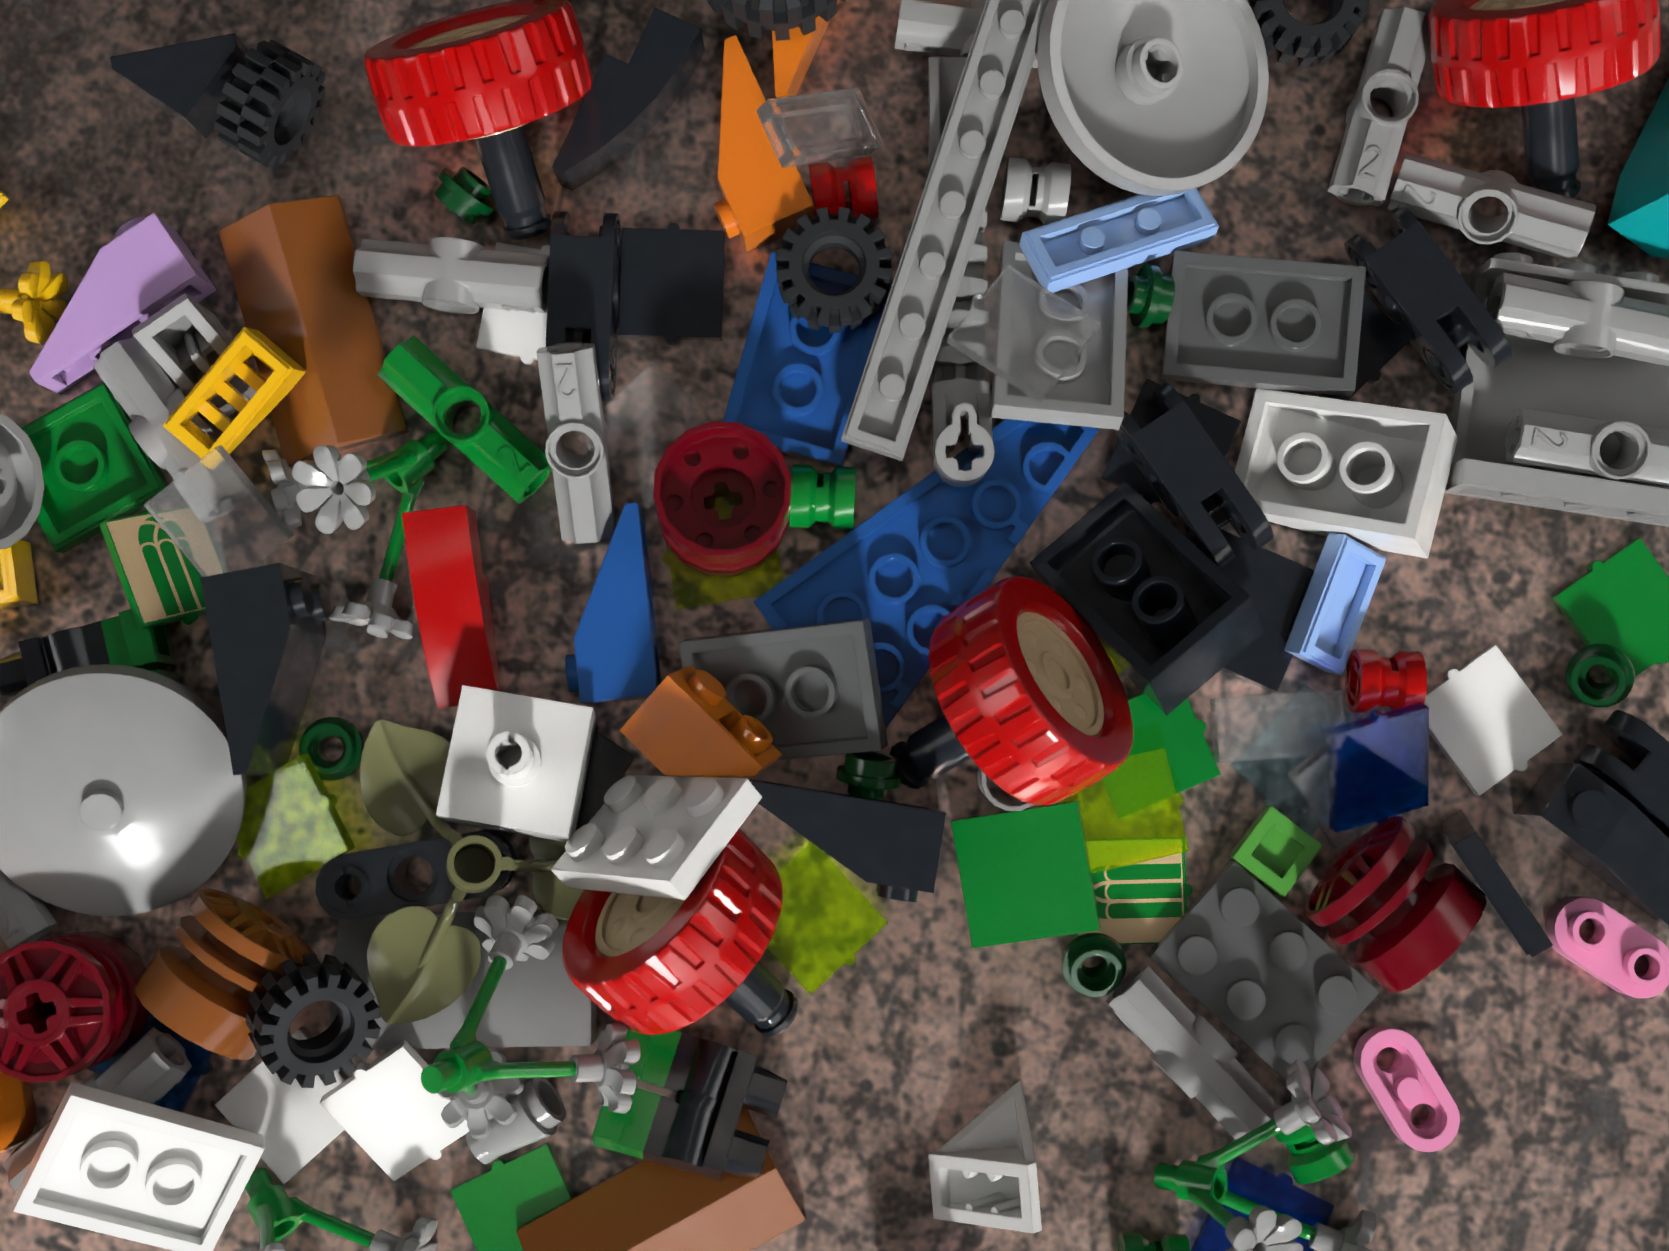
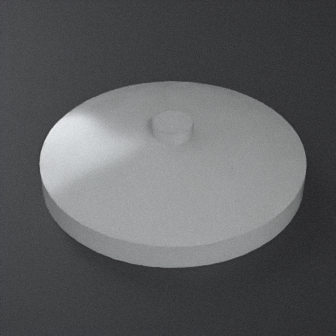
M1247 0L1048 1L1040 25L1037 50L1038 74L1042 94L1048 112L1062 139L1077 158L1091 171L1123 190L1148 196H1170L1196 189L1218 179L1241 160L1254 141L1262 123L1267 104L1269 84L1265 43L1255 14Z
M112 664L87 665L56 672L34 682L10 699L0 710V870L28 893L54 906L77 913L98 916L133 915L167 906L192 893L205 883L227 858L237 838L244 815L247 795L246 775H233L224 721L206 701L190 689L168 677L141 668Z

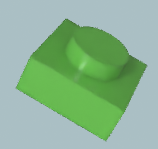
M1266 805L1228 856L1278 895L1285 897L1322 848L1323 844L1273 806Z

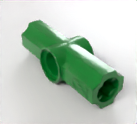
M413 335L407 341L399 343L384 359L377 376L518 504H521L529 496L534 495L546 482L552 467L549 465L545 453L494 408L480 392L473 389L416 336ZM464 407H479L481 418L478 426L470 433H455L453 422L456 414Z

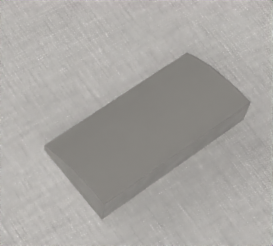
M535 911L533 916L536 917L541 914H546L547 912ZM458 912L451 925L461 926L472 931L478 937L481 945L479 970L467 991L445 1009L419 1021L391 1025L384 1022L382 1017L374 1019L381 1028L378 1039L365 1038L373 1050L392 1049L404 1040L413 1049L450 1048V1043L462 1027L491 965L488 960L490 952L482 946L485 933L474 925L476 912ZM434 913L440 919L442 913ZM389 914L353 920L339 919L334 956L337 957L342 965L346 961L354 968L375 996L374 1000L378 1004L368 973L367 950L375 928ZM556 918L559 924L558 928L549 937L555 942V948L546 959L541 960L530 956L527 961L515 960L512 968L504 970L475 1033L477 1041L482 1042L487 1048L591 1046L596 1041L597 1005L569 979L562 960L563 937L568 921ZM332 1001L330 1006V1025L337 1015V1005Z

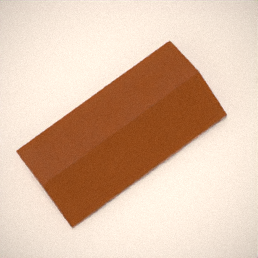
M338 195L271 203L219 230L246 327L260 331L306 370V373L292 390L270 412L283 458H286L288 466L292 468L296 462L303 460L315 461L313 451L319 445L335 446L337 451L342 453L408 433L409 430L399 395L377 376L387 354L370 297H363L356 292V281L353 274L356 248L341 198ZM254 356L259 374L267 380L273 371Z
M743 1108L736 1130L764 1138L750 1111ZM768 1147L759 1178L735 1176L723 1172L721 1181L702 1176L699 1173L642 1159L518 1227L516 1234L523 1251H751L805 1221L806 1218Z

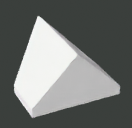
M1020 1079L940 1149L928 1153L933 1219L1027 1233L1042 1231L1036 1159L1022 1081Z

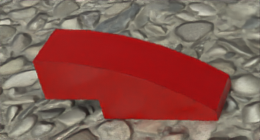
M467 505L402 513L413 598L437 708L458 706L462 685L501 692L488 576L483 574L476 511Z

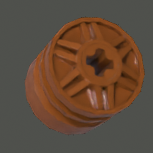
M211 888L200 889L190 903V912L194 916L181 917L175 925V934L185 948L170 945L159 948L135 983L134 993L151 1014L183 1038L219 1055L231 1059L249 1060L258 1053L250 1040L248 1033L251 1031L246 1024V1012H255L249 1002L253 990L266 994L267 989L261 982V979L269 971L277 980L285 975L280 963L291 958L296 967L301 968L303 967V954L314 953L316 956L317 954L307 942L293 932L285 923L263 908L223 891Z

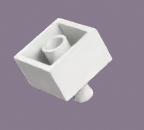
M462 685L436 816L450 823L562 842L570 840L577 827L596 728L597 716L593 707Z

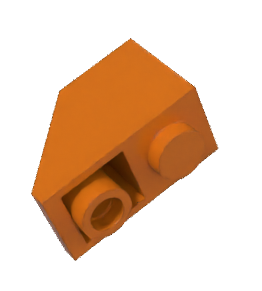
M692 665L668 674L619 730L665 776L755 777L773 765L783 755L771 744L773 737L760 721L750 715H742L725 698L726 691L722 684L710 673L701 669L696 670Z

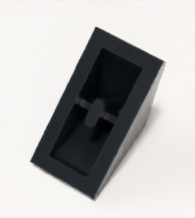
M235 33L111 56L110 60L112 69L137 93L207 138L215 127V121L221 117V115L216 113L218 102L224 101L227 96L222 93L223 87L226 82L232 84L235 78L232 70L237 63L242 65L246 63L245 53L249 49Z

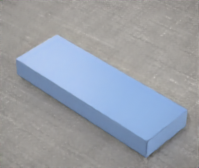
M1197 188L1170 196L1139 194L1022 232L1019 247L1045 295L1174 253V250L1180 251L1213 240L1219 225Z

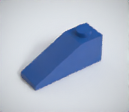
M638 502L626 503L623 507L574 636L575 654L565 656V671L569 692H579L580 703L594 705L647 699L662 682L645 513Z

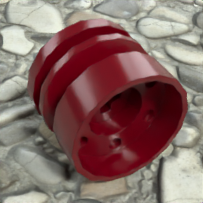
M712 421L686 430L666 448L655 470L653 499L665 543L684 565L708 576L734 577L757 569L778 550L788 529L792 479L783 454L763 433L741 423ZM721 496L728 498L730 506H733L731 518L726 520L719 519V514L714 509L716 505L715 498Z
M1393 816L1380 822L1343 850L1331 863L1323 877L1312 890L1304 909V914L1316 925L1321 927L1329 925L1328 936L1337 944L1345 945L1362 937L1355 950V962L1386 991L1393 994L1411 988L1442 965L1470 935L1479 922L1487 904L1484 892L1454 864L1443 863L1428 870L1435 855L1434 846L1427 839L1417 838L1413 840L1415 837L1414 827L1402 816Z
M97 931L69 933L50 939L27 942L1 954L0 1071L5 1075L29 1083L59 1081L82 1070L100 1065L127 1051L144 1031L150 1012L142 1005L134 993L135 983L146 969L140 956L121 939ZM53 1001L56 1007V1014L48 1016L45 1010V1003Z

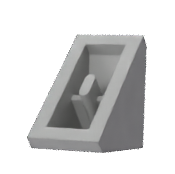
M186 293L131 330L133 336L186 395L190 393L233 341L216 315ZM237 375L229 382L249 400L256 393L253 388ZM218 394L210 401L227 416L237 411Z

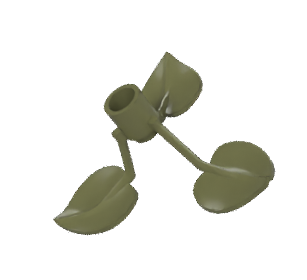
M380 719L374 723L368 734L360 762V788L367 812L382 829L396 836H407L416 832L428 819L431 825L452 846L446 861V873L449 881L455 887L440 919L427 908L421 906L404 907L387 915L372 933L367 950L368 973L383 1021L395 1025L419 1021L440 1012L462 996L474 981L481 961L479 939L469 929L451 925L466 893L485 891L493 885L500 872L504 870L524 873L534 872L531 881V892L536 903L555 918L568 921L584 889L566 887L551 870L566 851V842L530 836L529 848L533 860H519L508 856L502 857L499 848L490 839L479 835L463 838L459 832L455 831L443 819L436 816L451 742L431 731L407 727Z

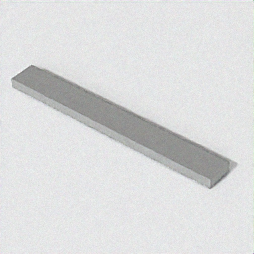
M986 0L841 438L842 442L893 459L903 460L1037 54L1040 25L1049 0Z

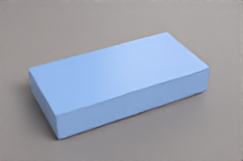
M1329 533L1284 651L1325 672L1342 675L1387 558L1345 534Z

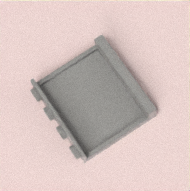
M1521 253L1497 254L1494 258H1490L1473 271L1469 279V287L1484 307H1486L1487 298L1491 293L1496 277L1503 272L1564 285L1582 280L1607 282L1623 288L1625 291L1624 297L1669 306V284L1658 283L1659 277L1655 274L1625 272L1619 274L1618 277L1595 273V266L1580 262L1560 263L1556 267L1533 264L1531 256ZM1505 334L1512 350V356L1498 366L1491 368L1475 354L1467 343L1460 347V353L1473 375V382L1454 394L1450 423L1458 440L1444 493L1669 527V487L1506 462V448L1504 446L1508 424L1511 422L1517 407L1608 421H1628L1636 425L1669 430L1668 366L1614 355L1605 359L1571 357L1556 352L1553 348L1554 343ZM1613 433L1608 434L1600 446L1601 459L1607 466L1612 465L1620 454L1621 444Z

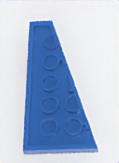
M1005 419L992 429L994 459L984 477L976 484L968 487H954L942 481L936 472L933 471L754 601L755 606L772 629L870 617L885 727L887 728L930 668L929 645L937 624L965 601L988 587L1099 429ZM967 447L953 458L957 459L958 470L967 471L972 460L980 458L979 452H971Z

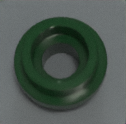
M462 166L457 174L447 168H444L439 174L438 178L442 183L435 190L434 194L460 218L475 225L482 215L490 216L494 211L495 206L487 198L491 193L490 187L475 173Z
M1145 264L1137 275H1131L1128 278L1127 313H1130L1131 323L1135 327L1148 328L1152 323L1163 324L1170 315L1175 296L1174 278L1171 274L1162 273L1157 265Z
M1592 644L1581 648L1572 656L1566 669V682L1571 693L1579 701L1592 707H1610L1620 703L1630 693L1635 679L1634 667L1629 657L1620 649L1608 644ZM1594 665H1604L1612 671L1613 679L1607 683L1595 682L1589 676L1588 669Z
M339 717L321 718L309 725L304 731L299 743V756L305 769L316 778L328 781L341 780L353 774L360 766L361 755L365 745L364 739L359 729L346 719ZM331 737H337L343 744V753L335 761L329 760L324 753V745Z
M874 751L846 754L844 765L838 766L836 773L837 780L848 784L847 792L849 794L868 799L885 798L887 790L900 787L902 776L896 772L897 758Z
M1087 933L1076 937L1067 945L1061 958L1062 972L1066 982L1077 992L1090 997H1101L1114 991L1122 981L1127 967L1126 957L1120 944L1114 938L1102 933ZM1102 956L1104 958L1102 963L1096 967L1090 968L1082 965V962L1089 957Z

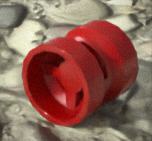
M871 156L852 158L847 166L834 167L829 162L809 164L814 217H817V209L828 207V214H838L839 207L849 208L850 216L856 219L862 213L870 218V221L878 220L877 189ZM844 181H848L850 201H845Z
M1354 649L1351 651L1346 666L1345 694L1348 708L1352 713H1373L1379 707L1389 706L1396 714L1417 715L1421 712L1427 692V669L1421 652L1399 650L1391 658L1380 656L1372 649Z

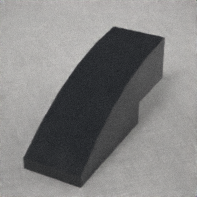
M654 8L629 63L607 54L604 55L592 81V87L586 94L552 166L562 187L573 191L604 172L633 149L664 117L686 87L705 52L701 27Z

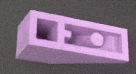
M152 213L148 217L130 220L117 230L114 240L100 248L31 367L29 374L35 383L62 395L96 372L93 365L99 360L101 352L117 341L134 337L131 331L133 328L184 293L200 302L216 291V288L177 231L158 215Z

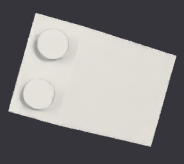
M1257 388L1235 473L1269 522L1327 537L1329 533L1345 534L1370 549L1428 559L1458 437L1447 415L1443 413Z

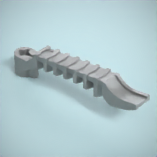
M967 57L928 58V173L930 172ZM984 211L933 366V383L930 390L933 467L942 481L954 487H968L976 484L984 477L994 459L990 382L985 381V366L989 361V349L984 348V333H986L989 325L988 315L984 314V299L988 292V281L983 280V266H985L987 260V247L983 246V233L987 225V211ZM960 419L964 420L965 441H967L968 450L979 452L980 458L972 460L967 471L958 470L957 459L946 458V453L954 450L960 435Z

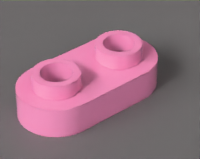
M1571 896L1558 901L1549 911L1545 930L1546 935L1553 944V949L1613 990L1635 998H1650L1660 994L1669 985L1668 947L1661 940L1605 903L1593 898ZM1590 919L1594 924L1595 932L1590 940L1584 942L1580 937L1579 927L1584 920ZM1645 955L1649 961V969L1644 976L1638 977L1634 970V964L1639 956Z
M1378 1026L1364 1033L1354 1050V1065L1358 1075L1393 1133L1411 1148L1422 1152H1434L1448 1146L1457 1135L1459 1129V1110L1419 1042L1409 1033L1392 1026ZM1391 1047L1395 1054V1060L1389 1068L1380 1069L1377 1065V1055L1383 1048ZM1418 1104H1426L1428 1108L1427 1119L1422 1124L1413 1125L1410 1117L1412 1109Z

